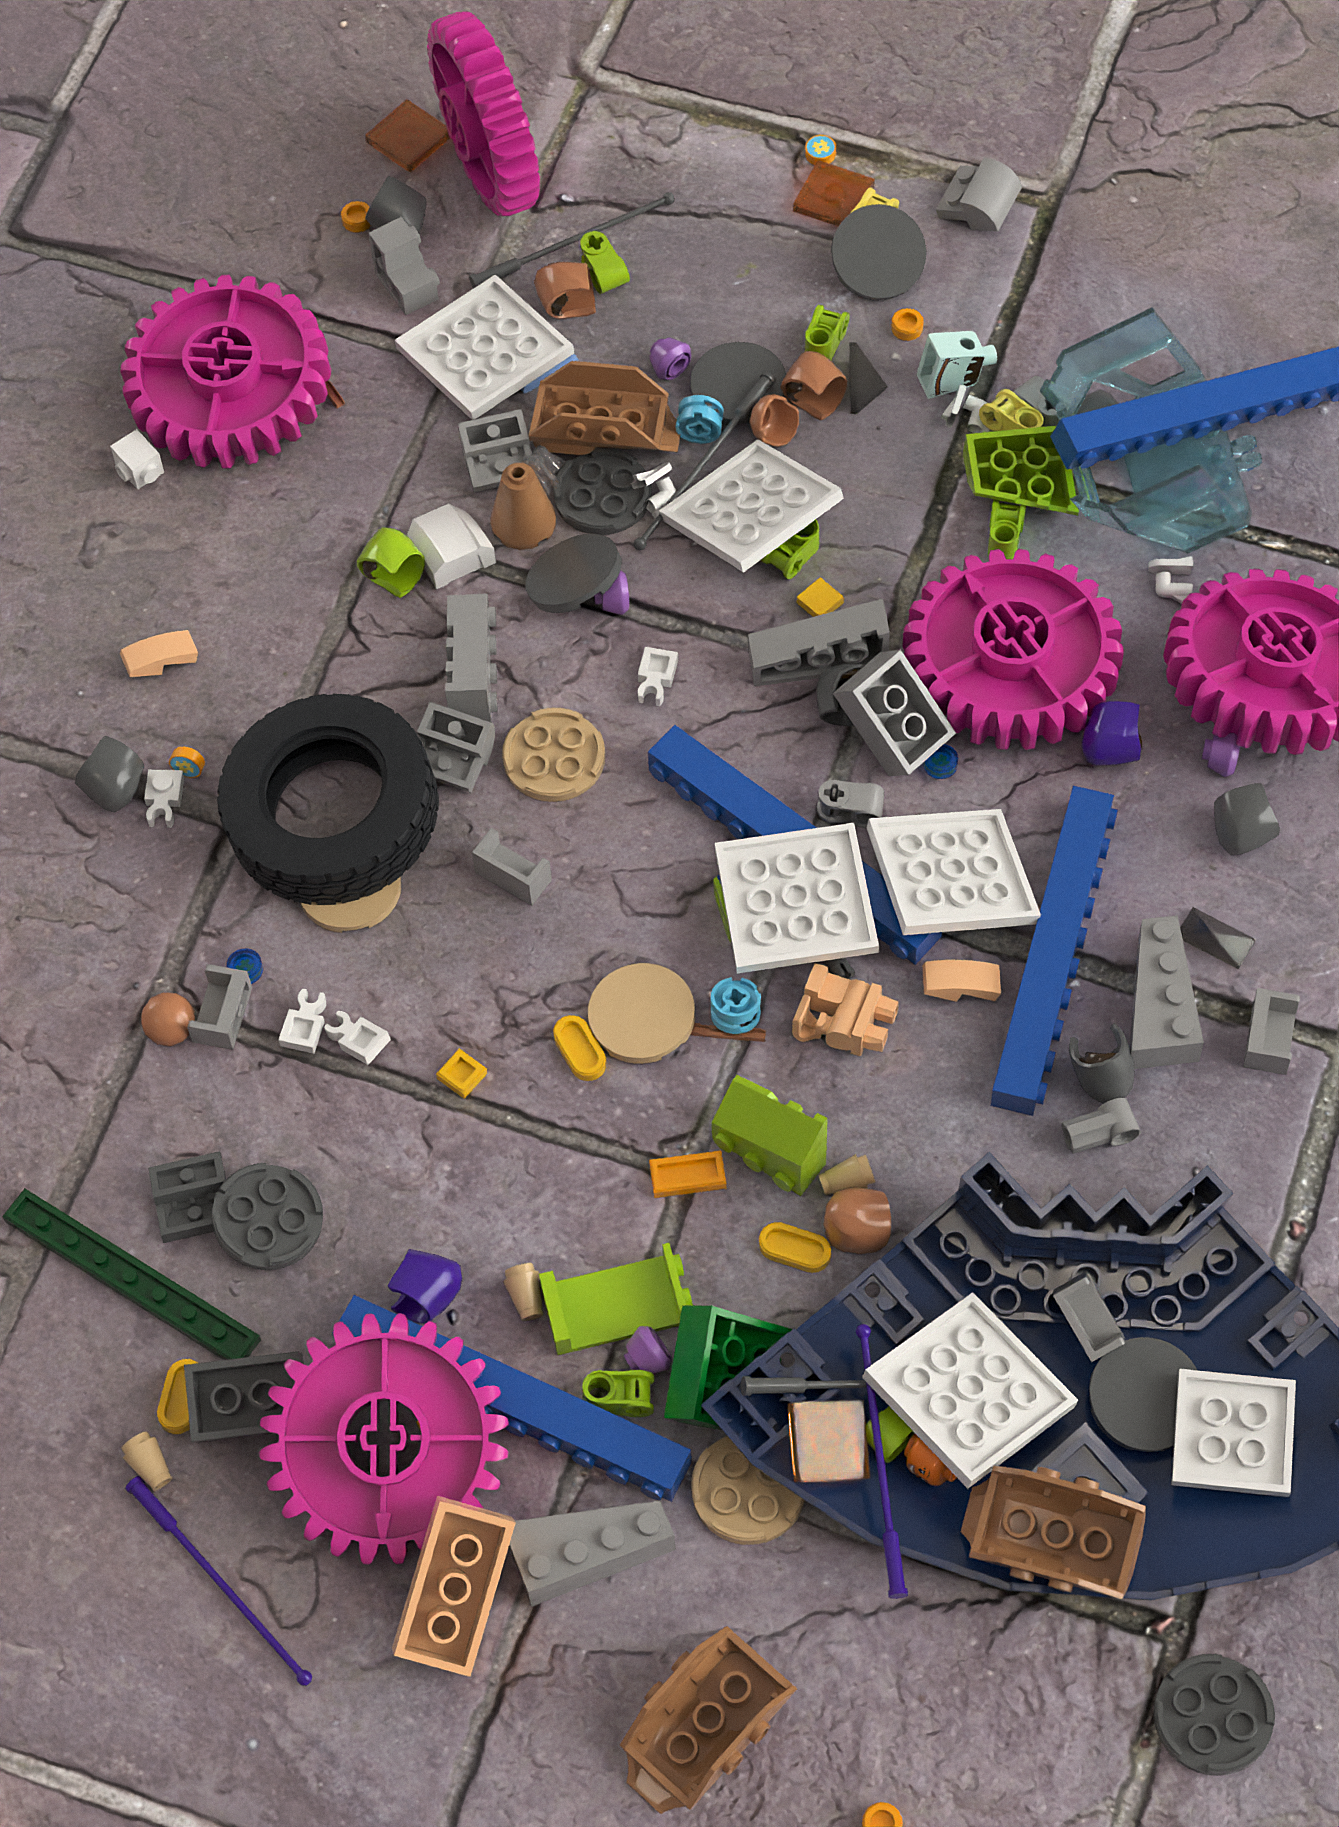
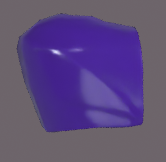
M1107 701L1094 706L1088 723L1084 727L1081 741L1083 755L1089 764L1110 766L1136 762L1140 759L1142 738L1138 731L1139 704Z
M409 1249L400 1267L388 1284V1288L392 1292L401 1294L398 1301L391 1306V1310L397 1314H405L408 1320L418 1324H426L445 1311L461 1290V1266L456 1261L436 1254Z

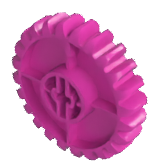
M456 12L439 18L431 24L428 31L427 54L430 59V72L434 78V81H432L434 90L440 102L438 103L440 111L444 117L450 139H452L455 145L454 149L459 161H462L464 171L467 177L472 180V185L477 195L481 196L482 202L497 216H511L527 210L538 200L540 190L539 163L534 153L536 147L533 136L528 128L530 124L527 114L523 111V102L518 89H515L513 84V76L510 69L506 67L504 56L499 47L495 45L494 38L489 30L471 12Z
M221 275L218 278L217 286L210 287L206 279H198L194 282V292L188 294L180 287L172 290L171 295L174 302L170 305L163 301H156L151 306L155 317L154 320L142 318L137 321L135 328L138 337L127 340L124 348L127 359L121 363L120 369L125 383L122 392L138 429L142 432H147L150 442L158 449L168 447L172 458L180 461L186 459L192 453L196 466L206 467L210 464L213 457H218L222 469H227L234 465L236 456H242L245 463L252 465L258 461L259 450L265 449L272 456L281 452L279 443L281 438L284 437L289 441L296 442L302 437L298 422L311 424L318 417L315 405L325 402L328 394L325 382L331 376L325 336L319 330L315 315L310 310H303L301 300L294 294L282 296L279 285L270 282L259 290L256 277L246 276L238 286L233 285L230 275Z
M1000 549L990 550L989 561L986 563H982L977 556L970 555L964 557L962 572L955 566H947L941 570L940 583L937 581L926 583L922 588L921 600L914 601L909 609L908 624H906L903 630L902 647L905 657L943 714L947 715V720L956 734L966 727L971 730V743L980 745L987 736L995 737L997 749L1007 750L1012 739H1019L1021 746L1029 750L1035 749L1037 736L1043 735L1047 742L1055 744L1062 741L1064 727L1071 732L1077 733L1084 729L1087 715L1090 716L1094 706L1105 702L1106 697L1111 696L1115 692L1119 676L1118 672L1122 667L1124 655L1123 646L1120 644L1122 627L1118 620L1112 618L1114 606L1108 598H1097L1099 585L1093 579H1085L1078 583V568L1072 564H1067L1060 570L1054 568V556L1044 554L1037 562L1030 561L1028 550L1018 549L1013 559L1006 560L1004 553Z
M1255 568L1249 569L1247 579H1243L1238 573L1229 572L1223 575L1221 584L1213 580L1204 582L1200 586L1199 593H1190L1183 600L1181 609L1177 610L1173 615L1163 652L1164 662L1167 664V681L1177 688L1175 698L1178 703L1184 706L1193 705L1191 718L1196 722L1202 724L1208 721L1214 722L1212 734L1219 738H1225L1228 734L1235 733L1237 735V746L1249 748L1255 741L1261 743L1262 750L1269 754H1275L1278 745H1285L1288 752L1293 755L1303 754L1306 743H1309L1315 750L1323 751L1329 749L1332 739L1339 741V600L1336 599L1338 589L1332 585H1324L1318 589L1313 586V577L1308 575H1300L1297 581L1290 580L1289 572L1280 569L1274 571L1273 577H1266L1263 570Z
M370 1313L364 1316L362 1335L354 1337L350 1329L343 1322L335 1323L333 1335L336 1345L330 1349L320 1340L310 1337L306 1344L313 1362L309 1366L296 1360L287 1359L284 1363V1368L295 1381L292 1389L272 1386L268 1391V1395L276 1403L284 1407L282 1415H269L260 1419V1426L263 1429L279 1434V1442L261 1449L259 1456L262 1460L281 1462L283 1470L273 1475L267 1481L268 1490L284 1491L291 1489L294 1494L286 1502L282 1509V1515L285 1518L300 1516L305 1512L311 1515L304 1531V1538L306 1540H315L328 1529L333 1532L331 1554L336 1557L341 1556L349 1548L353 1540L359 1541L360 1558L362 1563L370 1565L376 1558L380 1544H387L389 1555L397 1565L403 1564L405 1561L409 1540L414 1539L421 1550L437 1496L483 1508L479 1500L473 1495L476 1487L485 1490L499 1489L501 1484L493 1474L486 1471L484 1467L486 1462H496L508 1458V1450L498 1444L489 1442V1434L499 1432L509 1424L508 1418L505 1416L485 1413L484 1408L492 1404L500 1396L501 1391L499 1387L484 1386L476 1388L474 1382L485 1369V1362L482 1359H475L462 1366L457 1363L464 1346L463 1339L459 1336L454 1337L441 1348L436 1347L437 1326L432 1321L427 1322L420 1329L416 1337L409 1336L407 1317L401 1313H398L393 1319L389 1333H382L376 1317ZM390 1401V1431L400 1432L401 1436L400 1444H390V1475L386 1477H379V1445H370L369 1443L370 1433H379L380 1402ZM399 1403H401L414 1413L420 1423L422 1435H411L412 1442H421L420 1451L411 1466L398 1474V1452H405L409 1441L406 1427L398 1425ZM371 1404V1425H363L360 1434L363 1451L370 1452L369 1474L361 1469L351 1456L348 1442H359V1436L349 1435L350 1426L358 1413Z

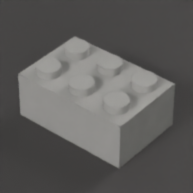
M901 650L880 652L833 693L888 776L910 775L956 734Z

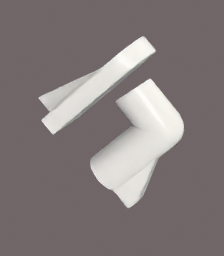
M959 385L953 401L941 416L942 419L947 420L945 426L952 427L958 415L966 390L964 385ZM969 395L963 406L964 409L972 411L967 429L972 433L989 432V429L982 423L979 417V409L984 404H987V402Z
M670 462L655 467L651 471L633 475L635 481L631 485L633 489L648 486L673 468ZM669 476L656 481L660 492L645 501H648L646 508L652 513L654 519L659 515V510L665 507L676 493V489Z
M1192 556L1181 559H1154L1149 561L1148 571L1156 574V594L1159 597L1172 598L1182 604L1183 600L1192 593V583H1171V575H1191L1193 568Z

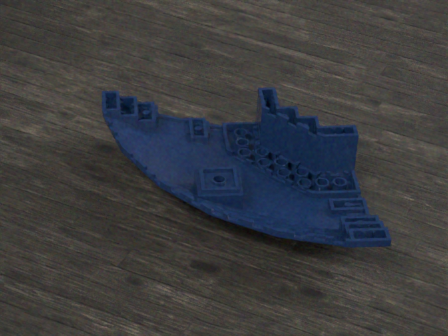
M989 1151L961 1176L958 1191L905 1236L901 1242L881 1259L871 1264L797 1329L794 1328L762 1356H758L735 1378L725 1383L701 1405L754 1467L870 1544L884 1548L882 1535L886 1529L876 1453L860 1437L861 1430L871 1420L867 1388L806 1389L803 1393H765L743 1396L741 1393V1379L743 1376H750V1378L803 1377L806 1381L864 1380L862 1377L865 1370L861 1340L856 1335L857 1326L866 1324L871 1329L868 1342L871 1365H873L968 1295L974 1293L1078 1399L1075 1408L999 1466L1028 1470L1035 1473L1038 1467H1044L1060 1472L1061 1480L1072 1483L1076 1477H1085L1098 1482L1099 1490L1146 1506L1143 1536L1134 1572L1123 1599L1151 1601L1290 1574L1339 1550V1327L1304 1290L1302 1291L1275 1265V1262L1228 1213L1224 1206L1234 1193L1208 1165L1152 1215L1144 1209L1125 1187L1099 1210L1095 1211L1070 1183L1045 1206L1040 1208ZM1087 1271L1122 1331L1125 1340L1149 1337L1166 1341L1184 1352L1198 1371L1296 1380L1290 1496L1282 1497L1171 1485L1174 1447L1156 1452L1131 1451L1109 1439L1095 1422L1090 1410L1089 1400L1090 1377L1101 1357L1091 1362L1056 1302L1053 1290ZM870 1284H875L879 1287L880 1293L876 1297H869L865 1293V1288ZM1296 1312L1306 1314L1307 1323L1305 1325H1299L1295 1322L1294 1315ZM791 1354L795 1359L794 1364L788 1368L783 1367L780 1364L782 1355ZM875 1391L879 1413L884 1411L889 1405ZM904 1450L889 1463L885 1462L893 1529L898 1533L901 1555L1007 1591L1115 1598L1075 1586L1072 1587L1071 1593L1054 1589L1048 1586L1049 1579L1035 1575L1033 1582L1010 1576V1568L969 1557L971 1545L961 1533L963 1520L972 1487L987 1481L991 1476V1472L970 1488H967L958 1478L953 1482L947 1480L939 1486H932L908 1470Z

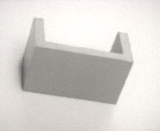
M493 828L487 832L472 851L475 873L531 906L552 881L550 861L542 858L536 865L500 844L498 831Z
M207 964L205 973L208 987L197 1021H189L187 1029L194 1043L233 1050L252 990L250 978L247 971Z
M1257 988L1252 1005L1243 1067L1287 1074L1292 1055L1290 1049L1295 1015L1300 1000L1299 995Z
M1087 1271L1053 1290L1056 1302L1091 1362L1125 1344V1337Z

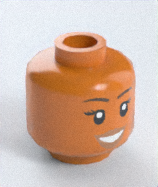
M916 1434L910 1438L905 1447L904 1456L907 1458L906 1465L911 1473L932 1486H939L947 1480L953 1482L957 1478Z

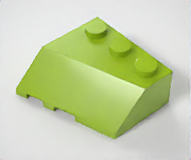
M1056 426L966 434L963 458L967 483L974 496L1078 516L1079 511L1072 469H1066L1050 437Z
M736 1075L711 1122L712 1138L714 1143L727 1153L733 1151L742 1157L744 1163L753 1171H763L772 1177L774 1183L786 1192L792 1190L799 1196H802L826 1165L828 1118L819 1113L814 1118H811L802 1112L803 1108L800 1104L790 1100L788 1104L784 1105L778 1101V1098L772 1091Z

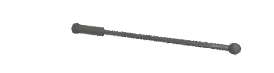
M667 192L661 199L521 259L513 258L476 275L471 274L469 275L470 283L474 289L494 275L499 278L520 270L523 264L581 240L583 235L588 232H600L660 205H671L675 197L672 193Z
M767 371L762 372L758 382L735 410V417L667 504L686 491L740 419H745L769 387L774 385L776 379L771 373ZM660 513L642 537L634 540V547L637 550H644L646 548V541L663 520Z
M743 1376L741 1379V1393L743 1396L765 1393H803L806 1389L867 1388L865 1380L806 1381L803 1377L750 1378V1376Z

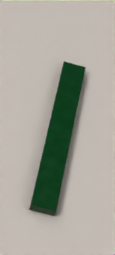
M25 1188L2 1216L4 1221L223 1360L249 1357L261 1341L260 1335Z

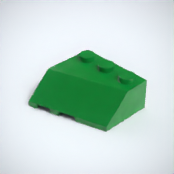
M682 1305L664 1418L692 1426L721 1430L701 1405L725 1383L735 1378L758 1356H762L793 1329L715 1306Z

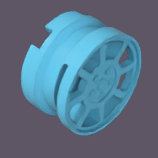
M704 395L685 397L679 403L676 432L681 438L692 443L705 444L717 440L721 434L723 406L716 399Z
M732 977L718 982L711 992V1019L714 1025L721 1031L730 1034H742L752 1030L758 1024L761 1016V993L759 994L757 986L745 978H741V981H732ZM746 1022H749V1023H750V1024H748L747 1026H743V1027H741V1025H740V1024H743V1023H746Z

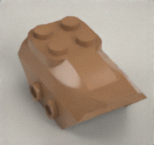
M570 361L540 381L529 431V440L533 441L534 446L541 451L574 455L591 453L596 447L644 449L678 453L680 435L676 432L677 420L668 406L669 393L639 368Z
M993 1465L990 1478L984 1483L972 1487L961 1528V1533L971 1545L970 1558L1010 1568V1576L1033 1582L1034 1575L1049 1579L1048 1586L1071 1593L1072 1587L1075 1586L1123 1599L1134 1572L1143 1536L1146 1506L1099 1490V1483L1089 1479L1076 1477L1075 1483L1061 1480L1060 1472L1044 1467H1038L1035 1473L1028 1470Z
M728 1626L698 1645L691 1654L686 1651L675 1661L671 1668L674 1673L664 1684L658 1681L648 1691L644 1698L647 1703L642 1707L620 1743L628 1759L627 1784L660 1814L678 1807H686L691 1810L724 1772L730 1775L744 1758L740 1753L750 1742L756 1745L763 1739L771 1727L768 1722L797 1690L791 1682Z

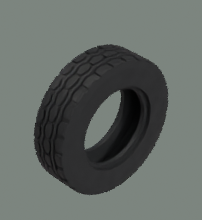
M334 693L332 695L309 696V698L292 701L281 708L278 707L252 725L232 748L231 755H228L222 768L223 774L219 778L217 790L219 795L217 797L218 813L221 817L220 821L236 857L240 860V864L248 875L253 877L254 881L267 891L271 890L272 894L286 900L292 899L294 902L309 905L312 902H316L317 905H336V902H342L343 904L372 895L382 890L386 885L389 886L400 878L406 870L408 871L418 860L420 853L424 852L430 841L431 832L434 831L438 817L436 811L439 810V794L435 777L424 746H422V741L414 728H411L410 724L399 713L395 714L393 709L380 702L376 703L372 699L358 695L351 696V694ZM336 760L353 761L371 768L382 778L381 792L374 808L359 824L343 833L330 837L309 838L293 834L276 822V808L281 794L296 776L314 765Z

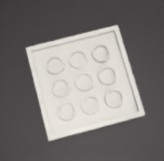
M496 275L395 339L396 349L472 420L477 419L574 354L573 344Z
M757 439L667 504L659 512L663 517L662 521L740 571L745 572L844 498L841 488Z
M1001 809L869 818L866 828L903 935L1037 924L1041 914Z
M854 823L715 843L716 859L737 974L879 953V944Z
M974 1293L968 1295L868 1367L862 1377L967 1488H970L991 1472L993 1465L999 1466L1075 1408L1078 1399Z

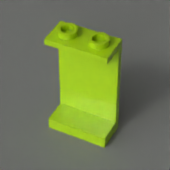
M670 1243L662 1244L663 1256L560 1281L555 1280L553 1271L540 1273L541 1291L557 1355L631 1338L639 1326H650L655 1332L679 1326L682 1305H693L689 1288H681L679 1277L684 1276L683 1265L680 1255L672 1254Z

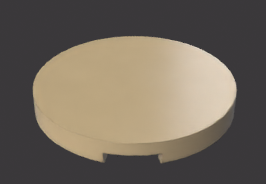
M545 708L532 712L531 716L525 718L509 730L503 743L502 757L505 773L515 788L537 800L558 802L577 797L595 784L604 768L605 746L600 731L598 732L593 724L583 718L582 714L565 708Z
M401 877L389 886L383 887L382 890L367 897H361L359 900L343 904L342 902H336V905H317L316 902H312L311 905L300 904L305 914L315 924L329 931L342 933L343 931L357 930L367 926L371 928L384 920L396 906L401 893Z
M637 963L621 967L604 977L594 989L588 1005L590 1029L598 1043L610 1056L618 1060L635 1064L652 1063L662 1060L661 1057L684 1044L693 1030L695 1005L691 990L678 974L660 965Z
M728 1436L716 1441L702 1452L692 1473V1500L699 1518L715 1535L736 1544H761L781 1536L796 1522L805 1503L804 1499L754 1467Z

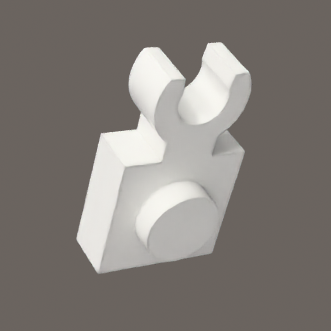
M645 647L638 671V682H642L638 688L639 703L644 702L645 695L654 693L656 695V706L662 705L664 701L662 686H672L678 663V652Z
M148 769L144 800L146 806H150L146 812L149 827H154V821L160 815L165 816L168 828L173 826L174 816L170 807L181 806L184 784L182 770Z
M302 989L298 994L300 1009L299 1011L288 1010L278 1040L282 1047L314 1054L325 1023L323 1016L318 1014L324 1011L326 998L325 994L320 992L316 1002L307 1003V989Z
M337 1011L336 1013L338 1021L342 1024L341 1026L331 1027L329 1024L324 1026L327 1036L333 1041H338L342 1051L367 1065L391 1040L386 1030L362 1017L354 1024L351 1022L349 1015L343 1011Z

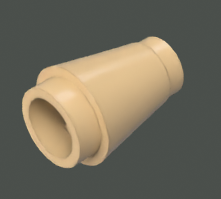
M855 1154L825 1171V1173L819 1174L825 1195L835 1194L842 1189L853 1187L868 1189L867 1185L875 1183L866 1155L857 1157Z
M524 1263L505 1270L506 1279L503 1282L520 1314L521 1320L530 1321L543 1316L539 1271H535L533 1263Z
M147 1431L134 1436L122 1446L121 1449L125 1454L123 1459L150 1485L153 1491L164 1487L173 1479L156 1437H150Z

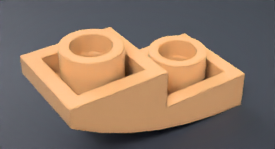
M184 630L164 633L140 640L121 649L120 656L129 677L162 675L164 665L196 663L198 651L189 631Z
M972 960L926 961L922 965L925 995L957 1002L962 994L996 1001L1001 994L1000 970L997 964Z

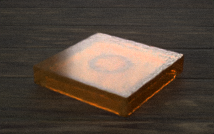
M408 99L365 134L366 143L410 173L450 139L445 124Z
M817 160L793 203V212L839 227L841 222L859 203L868 188H874L875 179Z
M863 1401L792 1402L788 1404L794 1482L870 1479Z

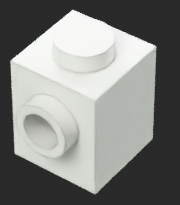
M137 429L110 446L117 473L123 481L129 480L137 489H140L147 483H152L164 473L158 451Z

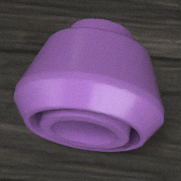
M673 338L657 340L650 350V362L657 377L662 380H672L678 377L691 361L690 346Z
M620 570L615 582L603 595L599 592L594 595L595 605L601 604L603 611L623 615L629 610V590L624 572Z
M1230 733L1225 738L1213 735L1212 740H1205L1202 759L1208 760L1207 767L1223 777L1234 774L1240 746L1236 744L1237 735L1235 733Z
M639 1326L626 1344L628 1352L624 1354V1358L632 1370H645L653 1374L668 1370L672 1357L665 1344L650 1326Z

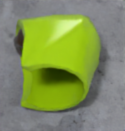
M386 527L380 528L374 534L357 559V568L364 576L398 598H402L415 587L425 567V557L412 540L400 530Z

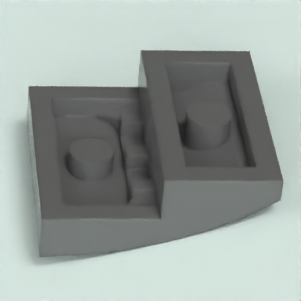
M220 1151L148 1168L163 1243L214 1232L212 1227L213 1203L220 1186L226 1180Z

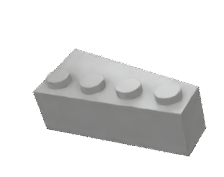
M488 594L447 595V635L450 637L446 638L447 683H445L447 706L448 708L492 723L491 712H498L497 692H491V684L497 683L496 663H491V655H497L496 635H490V627H496V608L489 607Z
M883 599L748 634V654L754 686L816 679L832 666L841 664L865 666L880 652L889 651L890 631Z
M1178 915L1142 919L1137 947L1130 1034V1050L1134 1060V1069L1199 1062L1204 1041Z
M661 1501L516 1520L508 1547L531 1607L676 1550L675 1535Z

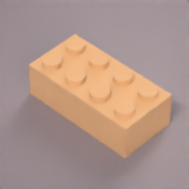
M437 1496L392 1646L394 1656L471 1677L516 1523L511 1516Z

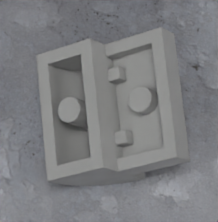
M983 158L979 166L960 165L937 206L936 212L939 219L966 220L970 230L999 231L1022 185L1018 176L1008 166L994 159Z
M521 409L458 423L463 457L474 493L499 487L504 469L513 463L529 465L537 476L529 445V436Z
M430 701L417 733L428 756L435 781L471 793L482 766H487L495 738L494 725L489 721Z

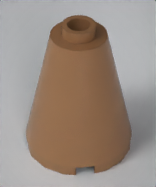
M513 463L504 469L490 518L494 535L496 534L505 546L518 550L537 547L538 542L546 537L548 540L552 536L556 527L555 510L534 470L524 463Z

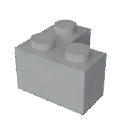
M400 217L369 232L375 274L405 315L439 299L437 286L440 284L439 278L432 267L427 268L424 264V259L418 246L421 244V238L414 226L409 227L403 217Z

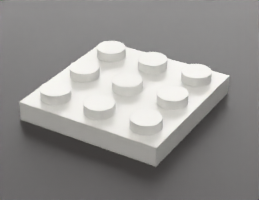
M1179 1369L1171 1485L1289 1497L1291 1493L1296 1380Z

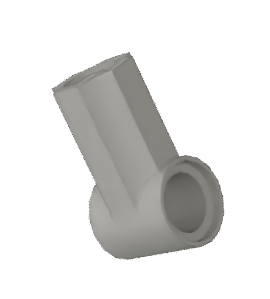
M1126 1098L1112 1099L1102 1104L1095 1112L1062 1122L1064 1140L1072 1154L1109 1142L1113 1146L1123 1145L1133 1141L1141 1133Z

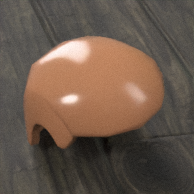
M768 394L760 398L752 409L749 421L753 435L771 446L780 447L787 445L795 436L799 425L798 408L790 404L787 398L776 394Z
M163 992L150 998L142 1010L141 1024L143 1031L157 1045L173 1046L181 1043L189 1036L187 1027L189 1021H195V1010L186 998L177 993Z

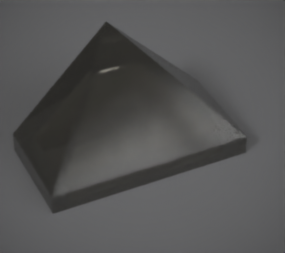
M849 342L851 414H858L888 388L856 342Z
M1194 907L1180 927L1183 941L1237 969L1240 968L1256 941L1253 937Z

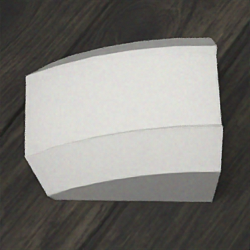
M446 504L412 520L407 536L425 557L424 569L436 590L448 585L453 580L496 563L494 547L476 521L466 511L451 504Z

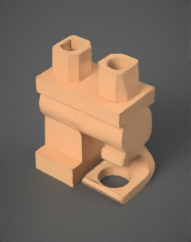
M815 963L792 1022V1034L801 1042L819 1039L824 1034L826 1035V1044L840 1050H851V1054L857 1056L862 1055L864 1048L882 1052L887 1041L888 1029L873 1024L875 1019L893 1024L898 1013L899 1002L883 996L881 985L875 983L869 985L862 980H850L828 973L827 966ZM810 1009L821 1012L818 1020L810 1012Z

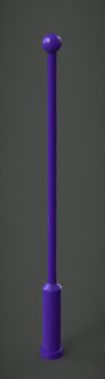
M860 1324L856 1328V1335L861 1340L864 1370L871 1366L868 1342L871 1329L866 1324ZM866 1382L886 1529L882 1536L890 1589L888 1590V1597L890 1599H899L908 1596V1589L905 1588L898 1533L893 1529L875 1390Z
M140 1476L133 1478L125 1487L127 1492L134 1495L165 1532H171L293 1670L297 1675V1682L302 1686L310 1684L312 1674L308 1670H302L176 1527V1519L146 1487L144 1480Z

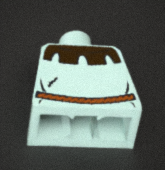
M973 331L928 334L916 375L927 398H934L957 391L960 384L966 386V388L974 386L978 382L982 366L996 364L997 352L993 345L981 346L976 333Z

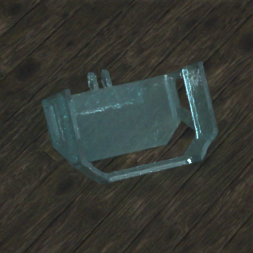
M1151 307L1062 350L1055 362L1058 366L1050 380H1045L1040 392L1056 409L1058 420L1060 421L1062 418L1076 415L1093 382L1135 395V399L1204 382L1206 379L1196 361L1154 308ZM1163 348H1167L1184 369L1152 385L1119 370ZM1219 429L1211 431L1201 438H1194L1192 436L1182 439L1171 446L1166 444L1155 446L1145 453H1138L1136 451L1125 454L1124 460L1134 494L1111 505L1100 502L1090 467L1084 469L1080 467L1072 468L1079 495L1070 498V500L1088 520L1188 554L1249 526L1252 511L1240 472H1248L1262 464L1261 453L1256 451L1248 453L1257 447L1256 437L1246 435L1230 442L1227 431Z

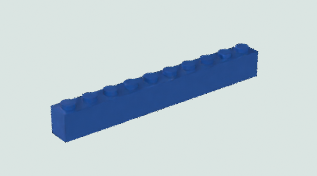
M1339 347L1060 419L1050 437L1067 470L1076 467L1084 469L1098 461L1106 459L1115 461L1122 458L1125 454L1136 451L1138 453H1145L1155 446L1162 444L1171 446L1182 439L1192 436L1194 438H1201L1211 431L1219 429L1227 431L1241 423H1257L1265 417L1275 414L1283 416L1301 407L1310 409L1320 402L1328 400L1336 402L1339 401Z
M676 725L648 751L649 771L655 779L670 784L681 798L686 801H693L700 806L708 818L714 821L719 820L728 827L730 833L737 839L817 828ZM862 861L877 939L879 938L889 945L891 951L897 957L908 959L916 965L942 937V932L903 935L883 875Z
M1077 786L1072 788L1040 909L1041 916L1037 920L996 1075L991 1106L1033 1116L1036 1103L1042 1105L1044 1103L1048 1083L1042 1082L1044 1071L1052 1072L1056 1052L1050 1051L1052 1040L1060 1041L1064 1020L1058 1019L1060 1009L1067 1010L1072 989L1066 988L1068 978L1075 980L1080 959L1074 958L1076 948L1083 949L1088 928L1082 927L1084 918L1091 919L1095 898L1089 897L1092 888H1099L1103 868L1097 867L1099 858L1106 859L1111 839L1105 838L1106 830H1114L1118 809L1112 808L1114 799L1112 794Z
M353 1295L339 1321L343 1322L350 1329L354 1337L362 1335V1322L366 1314L372 1313L376 1317L382 1333H389L391 1323L397 1314ZM408 1320L409 1336L416 1337L423 1326ZM437 1333L435 1346L441 1348L451 1339ZM465 1345L463 1346L457 1363L462 1366L475 1359H482L485 1362V1369L474 1382L476 1388L484 1386L499 1387L501 1391L500 1396L484 1409L486 1414H497L508 1418L509 1425L505 1428L507 1431L519 1437H524L525 1434L537 1439L538 1444L548 1451L558 1453L561 1450L572 1455L573 1461L585 1468L591 1469L593 1466L606 1471V1475L617 1483L625 1485L627 1482H630L640 1487V1491L649 1498L658 1501L664 1498L672 1502L692 1463L691 1449Z

